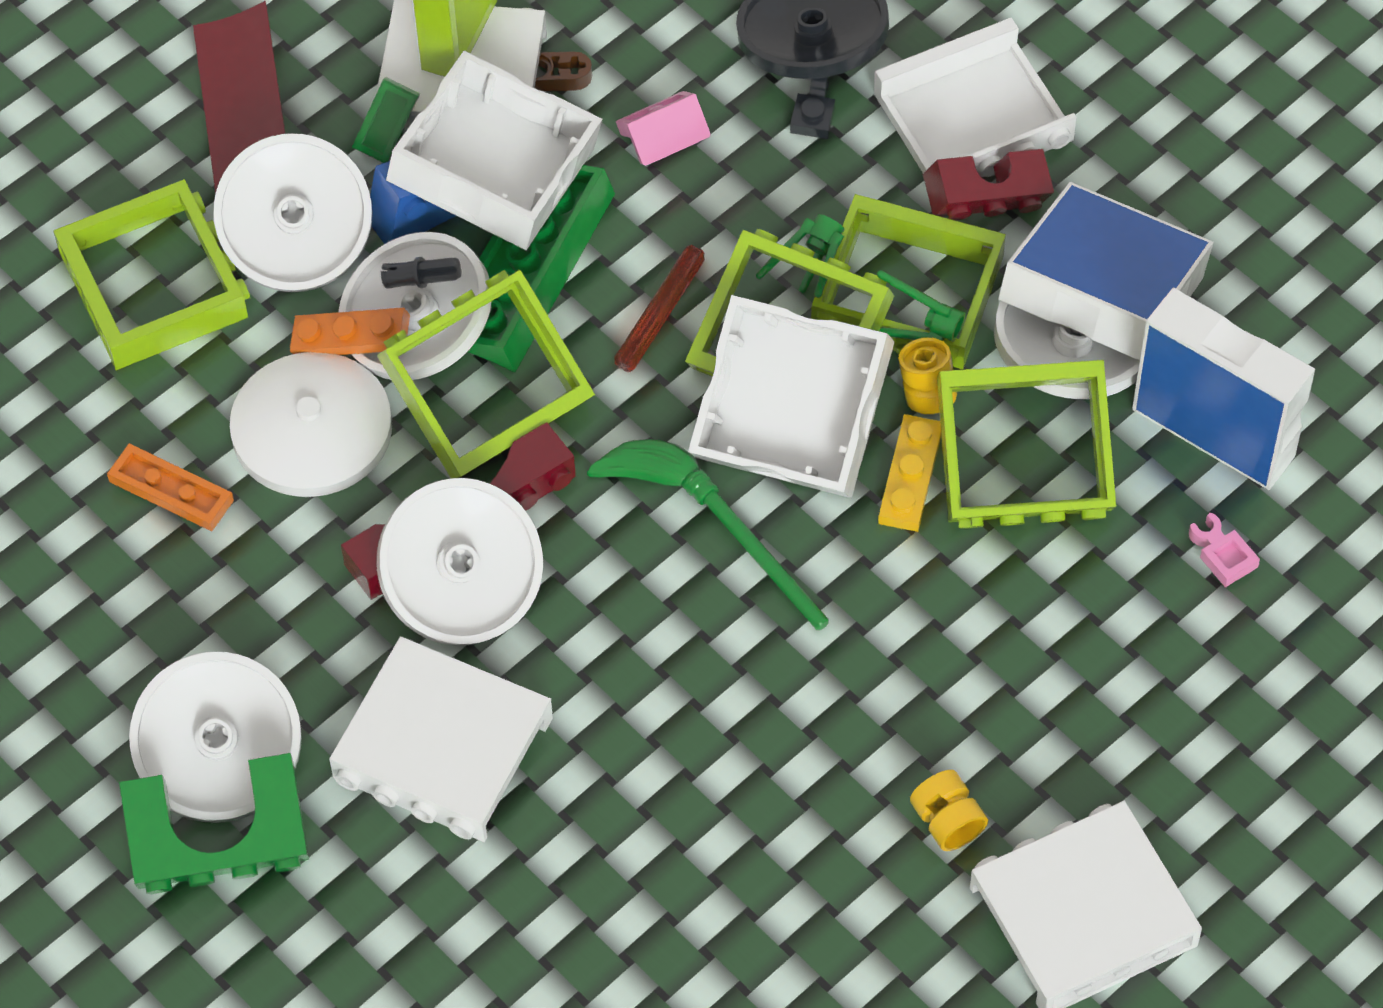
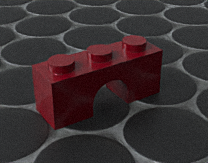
M1044 150L1008 152L993 166L996 183H990L978 174L973 156L937 159L923 173L932 214L940 217L948 216L949 219L956 221L965 219L975 213H984L986 217H993L1012 209H1019L1020 213H1029L1040 209L1042 203L1054 193Z

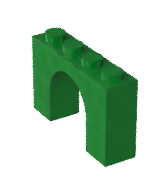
M291 753L248 760L255 802L254 820L249 832L238 844L221 852L206 853L194 850L177 837L173 828L167 785L163 775L119 782L133 878L138 889L146 888V894H157L171 891L172 883L189 881L190 887L215 883L214 876L232 873V879H244L257 876L258 868L275 866V872L301 868L300 861L309 860L294 761Z

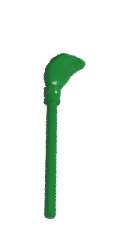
M632 440L612 449L588 469L587 475L590 477H629L665 486H682L690 496L694 497L698 504L707 505L816 630H822L828 625L829 619L720 497L718 494L719 487L711 481V478L705 471L699 469L693 455L681 446L662 440Z

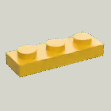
M904 414L879 512L878 524L919 531L941 440L940 421Z

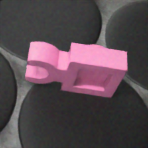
M1209 513L1206 518V525L1211 531H1201L1195 523L1190 525L1188 534L1191 541L1198 546L1205 547L1201 550V560L1224 587L1229 586L1258 568L1260 558L1235 530L1224 535L1221 531V521L1215 514Z

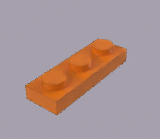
M403 307L297 315L294 319L290 352L292 354L317 352L337 355L383 352L387 349L383 343L385 340L402 330H405L408 335L410 314Z
M130 443L107 473L110 483L210 531L214 530L234 501L232 492Z

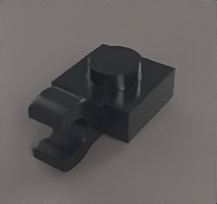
M828 77L811 79L809 95L797 94L790 124V133L828 139L835 111V99L826 98L829 87Z

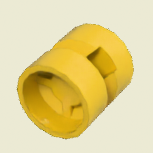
M936 338L913 340L902 348L898 357L907 405L913 411L920 414L940 413L937 376L940 371L953 370L949 346L944 341ZM952 392L953 403L956 400L957 392Z
M955 770L941 771L929 777L910 796V802L924 822H931L929 824V831L943 851L959 849L970 843L985 830L989 820L977 801L973 798H968L969 789Z

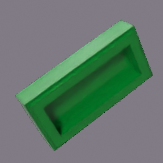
M385 77L352 148L382 163L389 162L392 151L402 135L420 93Z

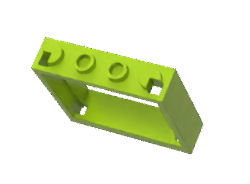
M413 0L421 70L445 77L463 51L471 54L497 0Z
M185 179L53 230L59 254L115 370L248 318L245 300L250 298L247 286L242 278L235 279L232 273L236 271L235 265L228 258L224 250H220L217 244L219 239L213 220L206 222L203 216L206 213L202 198L198 191L191 193ZM185 211L225 293L121 334L81 251Z
M855 194L843 223L845 230L842 235L844 238L837 249L834 259L848 264L859 234L864 232L985 265L959 339L956 338L954 342L947 339L943 340L949 346L953 367L963 369L1004 257L1006 234ZM827 280L822 296L820 298L815 297L813 300L811 319L834 320L859 327L864 313L833 305L840 284ZM884 319L881 326L930 333L928 330ZM891 337L894 341L892 350L900 354L902 348L913 340Z
M757 229L755 234L742 230L685 362L692 369L713 377L716 356L708 354L728 309L731 295H734L753 250L871 296V300L859 325L862 328L875 331L880 330L894 295L886 287L887 282L877 277V275L866 272L864 277L849 272L851 267L837 259L829 258L826 263L813 258L815 252L802 245L793 243L791 248L778 244V237L764 230Z
M505 270L485 281L488 287L487 290L475 296L472 289L451 301L455 309L442 316L437 309L417 321L421 329L408 336L405 330H402L385 340L383 343L387 349L377 355L451 479L465 475L511 447L512 443L546 422H552L595 395L521 270L508 276ZM507 292L567 392L463 456L458 457L400 361L399 356Z
M1104 360L939 372L937 386L948 522H959L960 529L983 527V520L999 519L1000 526L1024 524V517L1040 516L1041 523L1065 521V514L1081 513L1082 520L1106 518V511H1112L1116 507ZM1088 383L1098 498L961 507L952 392Z

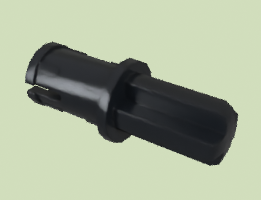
M416 257L414 261L383 263L381 267L383 270H387L381 271L382 284L386 289L409 285L426 288L428 283L455 281L462 274L460 261L455 257L434 260Z

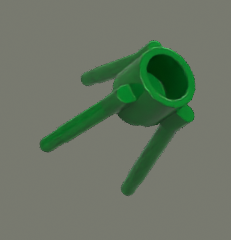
M818 214L814 221L805 218L800 229L783 246L791 248L793 243L797 244L806 235L807 241L805 245L815 252L813 258L822 260L823 256H826L824 262L827 263L829 258H835L837 249L844 238L842 234L845 229L832 218ZM771 257L756 273V278L762 279L781 260ZM806 271L799 287L801 293L806 292L815 274ZM819 276L814 292L815 297L820 298L822 296L828 279Z
M882 270L877 272V277L930 308L924 322V326L930 328V333L881 327L879 332L887 333L890 337L912 340L920 338H936L941 341L947 339L951 342L956 340L964 324L965 312L938 302Z

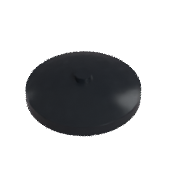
M744 0L738 10L736 19L738 42L746 57L767 72L796 79H816L834 76L862 65L879 51L889 32L888 5L886 0Z

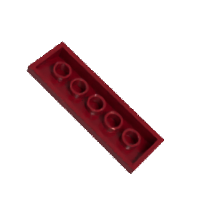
M266 0L235 15L208 23L193 25L215 195L224 172L243 150L262 139L286 134Z

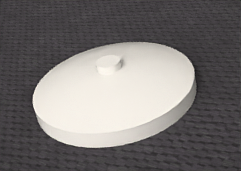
M281 134L271 136L243 150L224 172L214 200L213 213L216 233L224 252L231 262L252 281L264 287L284 292H301L317 289L341 277L353 266L363 252L371 230L372 204L362 173L342 150L323 139L310 135Z
M436 232L408 234L379 247L357 267L343 291L339 312L404 307L410 314L409 336L421 329L417 321L437 309L442 316L455 309L451 301L472 289L475 296L487 290L488 287L485 281L489 279V275L476 254L465 243L455 237ZM416 257H423L425 260L455 257L460 261L462 274L455 281L428 283L426 288L409 285L386 289L382 284L381 271L387 270H383L381 267L383 263L414 261ZM491 302L399 356L411 379L416 380L434 375L448 368L466 354L485 327L490 313ZM381 352L351 354L359 364L374 375L391 380L377 357Z
M1000 301L994 324V338L998 352L1008 367L1104 360L1107 396L1116 394L1137 381L1140 360L1093 341L1070 327L1049 322ZM1088 383L1033 386L1055 396L1089 399Z
M304 352L275 360L249 378L234 401L230 415V433L234 451L239 462L257 482L286 495L316 497L336 493L356 484L378 465L391 439L392 417L389 400L383 386L364 366L337 354Z
M467 478L445 479L426 485L412 493L390 515L378 543V580L390 608L411 630L427 639L442 644L471 645L503 634L518 623L529 610L536 598L542 579V547L531 518L523 507L509 494L496 486L479 480Z
M229 652L194 654L178 660L162 670L142 692L132 715L129 733L131 757L139 777L163 775L166 780L170 810L191 820L211 823L234 821L255 813L248 760L291 753L294 767L296 768L302 740L299 715L285 685L262 664L248 657Z

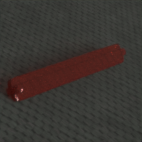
M689 245L684 249L615 355L616 367L626 372H631L636 368L705 261V253L701 248Z

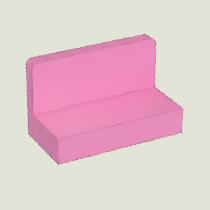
M685 91L616 121L620 134L631 138L639 162L645 166L710 137V131L696 94Z

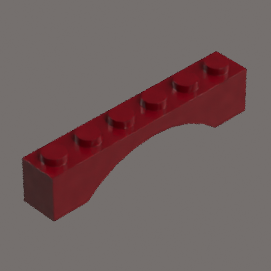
M546 422L512 443L506 461L489 484L509 494L526 511L533 507L538 499L553 490L559 491L565 488L576 477L574 455ZM375 524L341 544L345 567L370 600L383 594L377 573V549L385 524Z

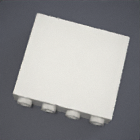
M394 0L377 88L378 91L382 80L388 77L420 93L402 133H405L417 115L430 105L437 94L440 83L445 78L444 76L421 70L413 0ZM494 6L471 54L513 74L520 81L534 88L542 38H546L547 35L545 10Z
M1012 18L875 71L874 95L923 173L937 159L973 156L978 174L981 177H990L995 175L993 166L1008 152L1043 149L1046 152L1051 149H1060L1074 140L1077 117L1074 113L1064 116L1017 44L1018 27Z
M400 636L329 758L333 778L339 785L348 790L357 791V789L372 794L383 805L388 807L398 805L411 811L417 819L423 822L433 823L435 821L449 827L451 832L463 839L469 840L473 837L485 843L487 839V822L538 730L546 732L553 719L551 698Z
M1125 800L1113 806L1110 804L1101 805L1094 809L1087 818L1076 823L1072 821L1064 822L1054 828L1051 834L1041 839L1035 840L1030 838L1024 840L1012 852L999 858L997 856L987 857L981 860L971 872L970 890L972 893L977 891L981 893L1037 990L1036 1004L1038 1008H1066L1189 951L1197 947L1202 927Z

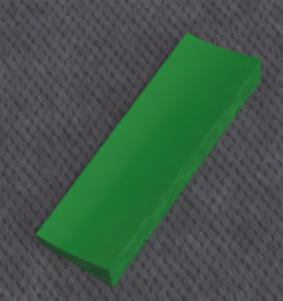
M587 165L582 166L527 250L493 234L479 258L489 275V279L503 270L506 271L508 276L521 270L548 315L615 195L605 169ZM507 292L491 302L490 313L485 327L479 338L467 352L516 373L535 338Z

